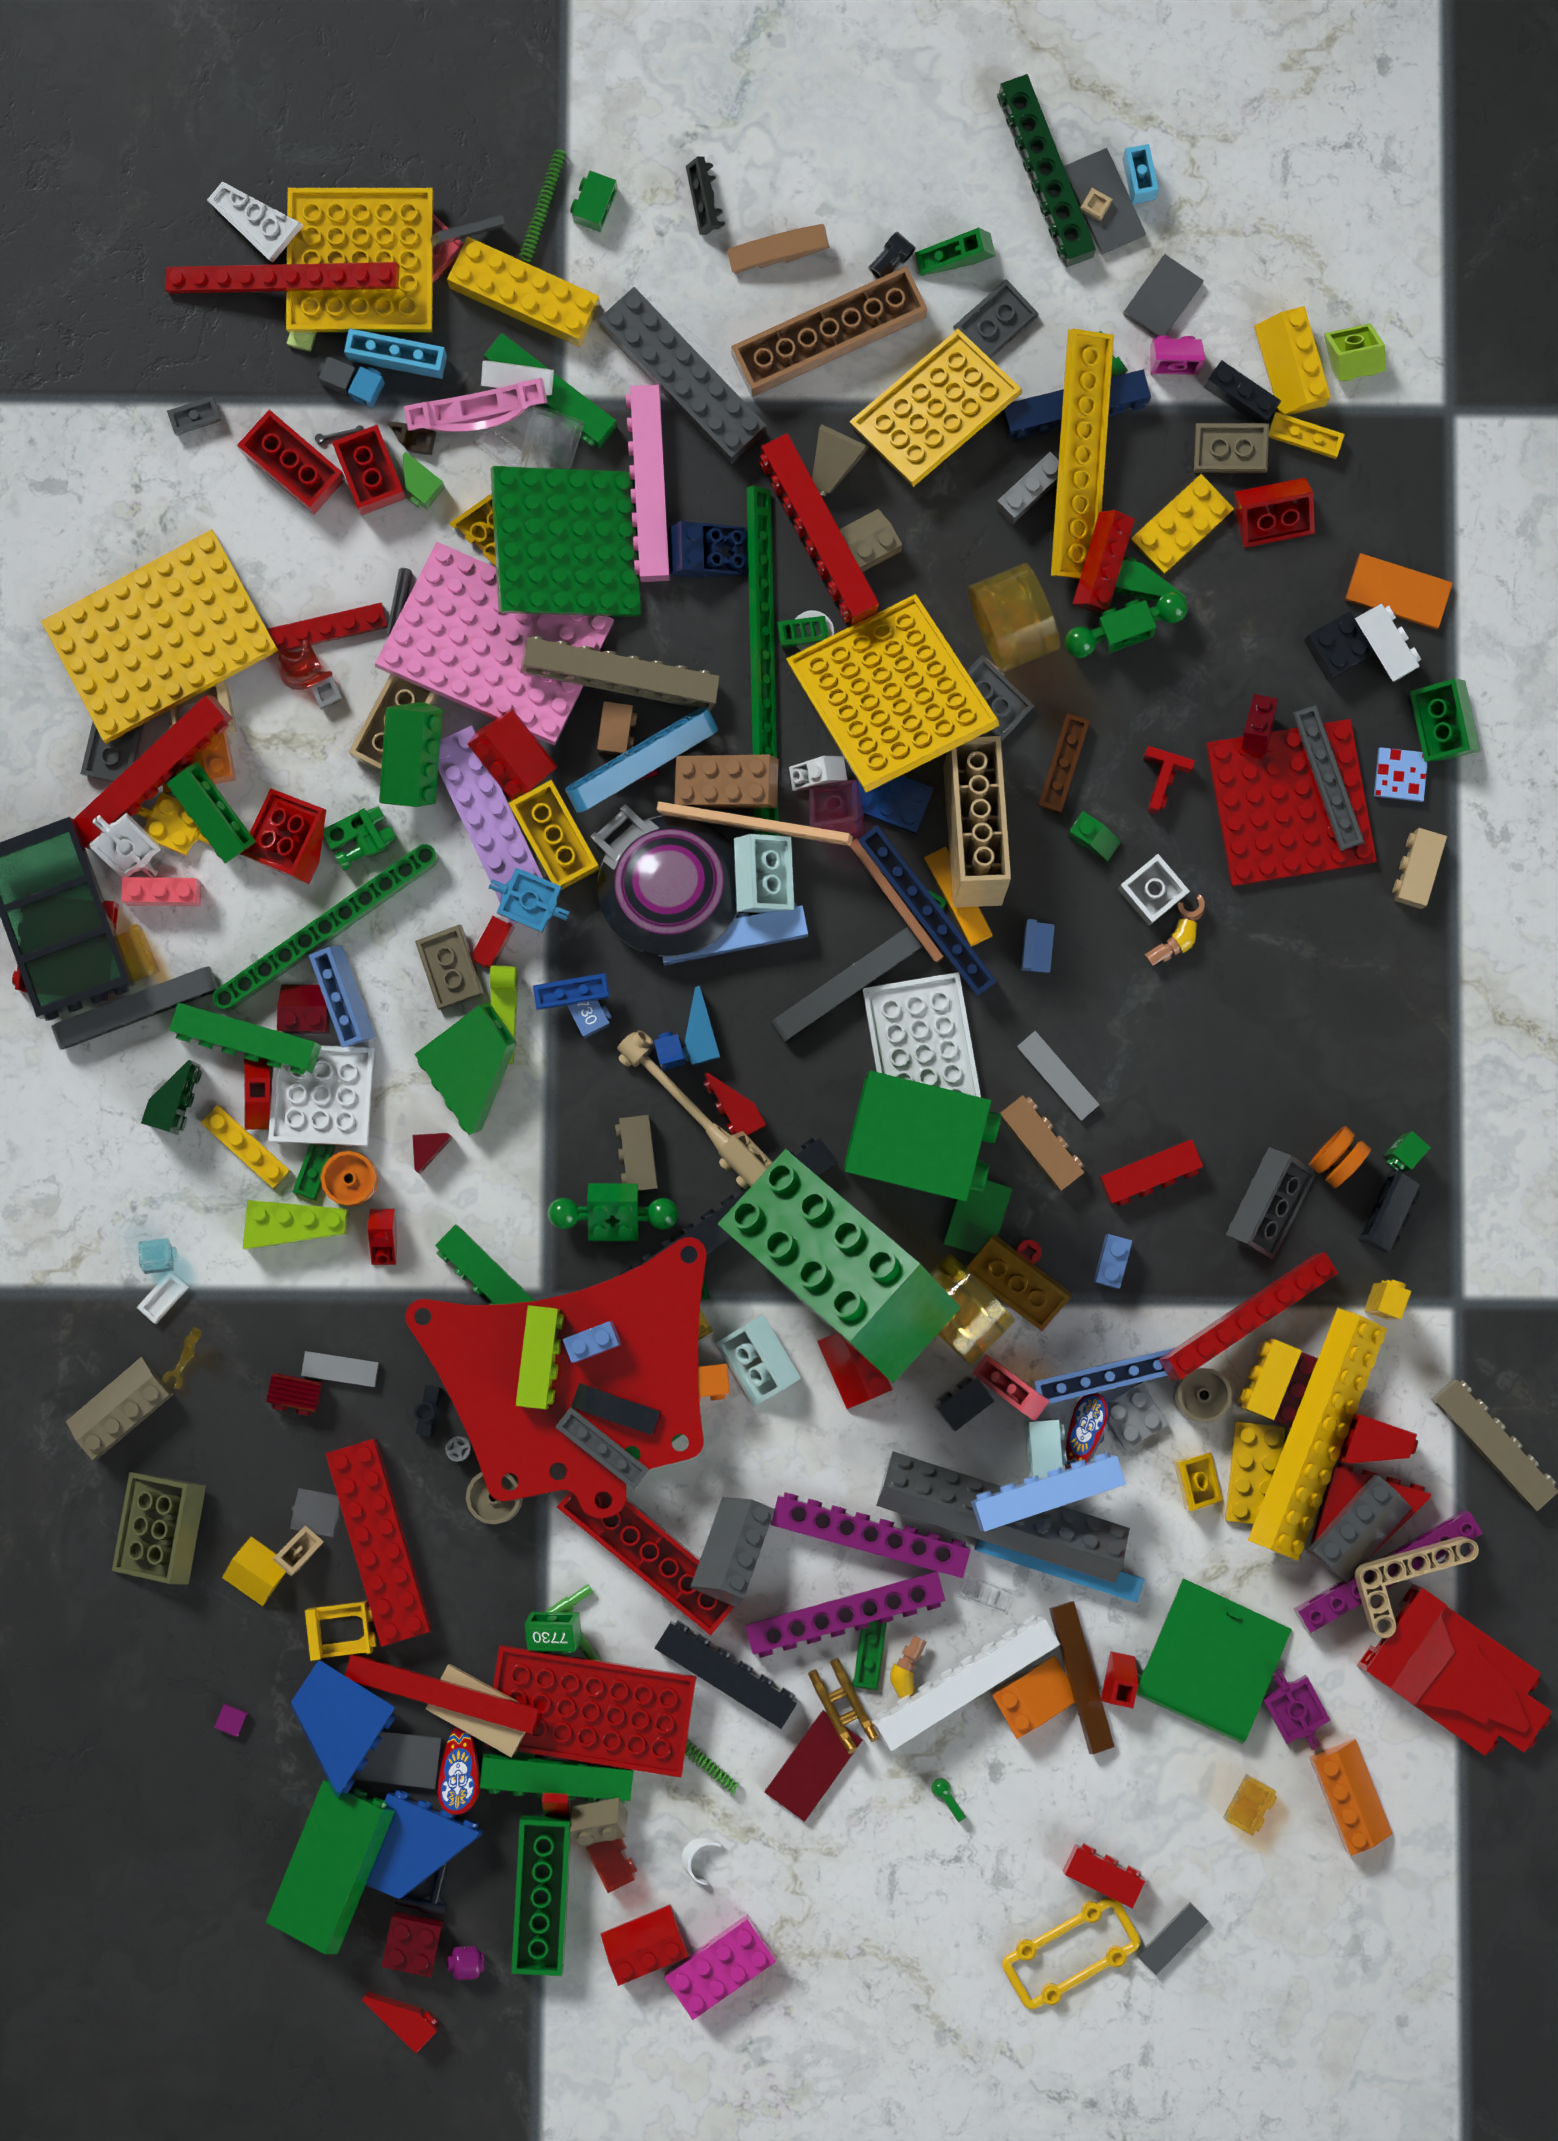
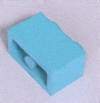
M1149 144L1125 148L1122 160L1132 204L1156 200L1159 188Z

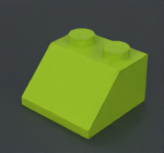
M1371 323L1324 333L1331 368L1339 381H1351L1356 377L1374 376L1379 372L1386 371L1385 344Z

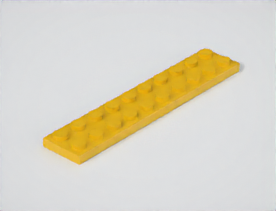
M1068 329L1051 576L1080 579L1099 512H1102L1114 335Z

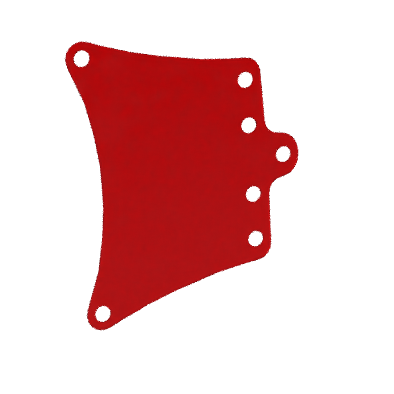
M693 1237L680 1239L641 1266L608 1281L556 1297L530 1302L496 1305H463L419 1299L412 1302L407 1308L405 1314L406 1323L435 1367L451 1397L472 1443L486 1487L494 1499L510 1501L559 1490H567L577 1497L583 1511L591 1517L608 1518L622 1510L626 1503V1483L555 1427L570 1409L579 1383L661 1411L654 1434L651 1435L574 1408L624 1449L628 1446H636L641 1454L639 1461L649 1469L691 1459L702 1451L704 1437L698 1391V1333L706 1249L698 1239ZM686 1246L694 1247L697 1251V1259L693 1263H685L680 1257L681 1250ZM528 1305L561 1309V1314L564 1315L563 1329L558 1330L557 1338L561 1340V1349L559 1355L555 1354L554 1363L558 1365V1374L556 1380L552 1379L551 1389L555 1390L553 1405L549 1404V1409L516 1406ZM420 1308L428 1309L431 1313V1320L426 1325H419L414 1319L415 1312ZM609 1321L614 1322L622 1345L576 1363H571L563 1341L564 1338ZM677 1434H683L689 1440V1445L684 1451H677L672 1446V1439ZM555 1463H562L567 1469L566 1476L561 1480H555L550 1475V1468ZM507 1473L515 1474L518 1478V1486L514 1490L508 1491L501 1484L502 1477ZM605 1491L611 1495L612 1503L608 1508L601 1509L596 1506L595 1497L599 1492Z

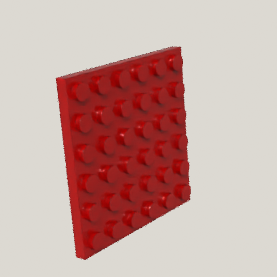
M1351 719L1323 723L1364 840L1363 844L1343 851H1339L1297 728L1272 732L1266 754L1242 750L1243 737L1206 743L1231 887L1377 862Z

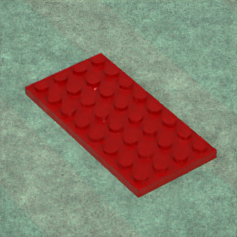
M505 1645L499 1646L493 1688L520 1703L540 1708L534 1733H525L517 1751L682 1777L697 1676L549 1652L541 1653L536 1650Z

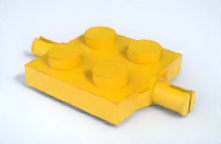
M161 792L151 810L141 806L140 811L136 813L146 818L144 830L164 848L187 857L192 845L197 840L211 846L209 841L201 834L200 829L192 818L187 815L179 800Z

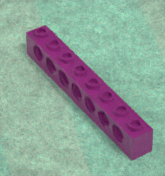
M784 1492L783 1496L778 1495L770 1523L772 1526L959 1578L964 1577L971 1550L965 1547L966 1542L952 1538L950 1543L941 1540L942 1535L928 1532L927 1536L918 1534L917 1528L904 1525L903 1529L893 1527L895 1522L881 1518L878 1523L871 1521L870 1515L856 1512L855 1516L846 1514L847 1509L834 1505H832L831 1509L822 1507L823 1502L809 1498L806 1503L799 1501L798 1495ZM797 1507H801L806 1511V1517L801 1521H796L792 1517V1511ZM826 1514L830 1517V1523L827 1527L821 1528L816 1524L818 1515ZM848 1520L854 1524V1529L850 1534H843L840 1531V1524L843 1521ZM869 1527H874L878 1531V1536L873 1541H868L864 1538V1531ZM898 1534L901 1536L902 1542L898 1547L894 1548L888 1545L890 1535ZM920 1540L925 1543L926 1548L923 1553L915 1554L912 1551V1545L915 1541ZM941 1547L948 1548L950 1552L948 1559L944 1561L936 1558V1552Z
M1463 1510L1382 1558L1455 1537L1463 1536L1472 1540L1483 1533L1471 1512ZM1444 1549L1436 1553V1560L1446 1555ZM1420 1556L1412 1560L1413 1569L1421 1566L1422 1560ZM1396 1563L1388 1566L1387 1572L1389 1576L1396 1574L1398 1570ZM1368 1570L1364 1573L1363 1580L1365 1583L1372 1581L1374 1577L1373 1571ZM1355 1574L1347 1583L1342 1580L1293 1609L1307 1632L1312 1633L1362 1604ZM1398 1582L1386 1585L1385 1587L1386 1589H1388L1391 1586L1397 1584Z
M935 1571L745 1625L752 1654H758L759 1658L774 1654L772 1649L782 1647L783 1651L797 1648V1642L806 1640L807 1644L822 1641V1635L830 1633L831 1638L846 1634L845 1629L854 1627L855 1631L870 1627L869 1622L878 1620L879 1624L893 1621V1615L900 1613L903 1614V1617L918 1614L917 1609L925 1606L927 1611L942 1607L941 1602L946 1600L938 1572ZM921 1588L924 1590L925 1597L921 1602H914L911 1599L913 1589ZM895 1594L900 1597L901 1604L897 1609H891L887 1606V1598L890 1595ZM868 1601H872L877 1605V1611L872 1616L865 1615L862 1609L863 1605ZM849 1608L852 1610L853 1618L850 1622L845 1623L839 1619L838 1614L841 1609ZM818 1615L828 1617L829 1625L827 1628L819 1629L815 1626L814 1621ZM799 1621L804 1624L805 1632L801 1636L792 1634L790 1627L794 1622ZM776 1628L780 1631L781 1639L778 1642L772 1643L767 1639V1631L769 1629Z

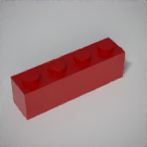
M1117 510L1099 512L1073 605L1090 612H1105L1109 610L1135 518Z
M1191 1139L1098 1178L1109 1204L1116 1202L1118 1207L1131 1202L1130 1196L1138 1193L1140 1197L1153 1193L1152 1187L1161 1184L1162 1188L1175 1184L1176 1177L1184 1175L1185 1179L1199 1174L1198 1169L1203 1167V1164Z

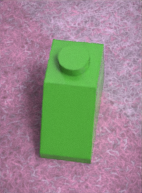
M405 452L403 454L405 487L409 495L408 500L416 507L423 506L427 510L445 489L444 483Z

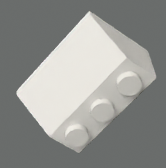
M1380 604L1358 616L1355 620L1390 678L1395 682L1419 668L1418 661L1422 659L1414 647L1409 649L1405 642L1409 638L1402 626L1397 629L1392 621L1396 616L1390 606L1384 607L1383 604Z

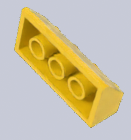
M1305 306L1282 311L1254 325L1272 393L1281 400L1277 408L1278 413L1288 416L1326 406L1331 396Z

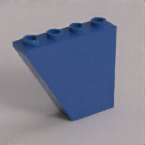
M318 1660L291 1701L290 1706L334 1795L338 1798L343 1792L345 1794L349 1792L355 1782L352 1779L356 1771L361 1773L369 1760L366 1758L369 1750H376L382 1740V1737L379 1736L384 1728L389 1729L396 1718L393 1715L394 1706Z
M396 1790V1792L388 1793L385 1801L388 1803L387 1807L395 1810V1813L366 1885L398 1899L406 1896L478 1839L484 1832L483 1829L478 1828L479 1824L470 1819H465L464 1821L457 1819L455 1814H449L444 1809L438 1811L432 1808L433 1804L428 1801L419 1799V1802L412 1800L410 1799L411 1795L407 1792Z

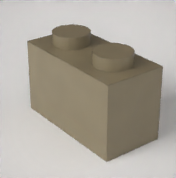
M619 1798L572 1806L570 1833L579 1846L626 1837L628 1812Z

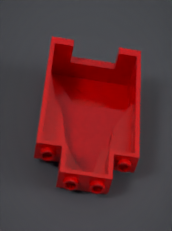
M1412 1584L1399 1603L1403 1608L1395 1618V1633L1388 1638H1381L1376 1647L1370 1645L1357 1666L1484 1756L1495 1749L1498 1744L1496 1740L1498 1736L1523 1753L1526 1749L1530 1750L1537 1740L1535 1736L1539 1730L1544 1729L1551 1719L1549 1715L1552 1711L1528 1695L1529 1691H1533L1540 1682L1538 1677L1541 1673L1447 1607V1604L1430 1592Z

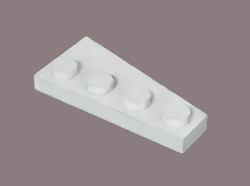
M221 182L207 199L271 262L275 261L304 226L300 222L224 182Z

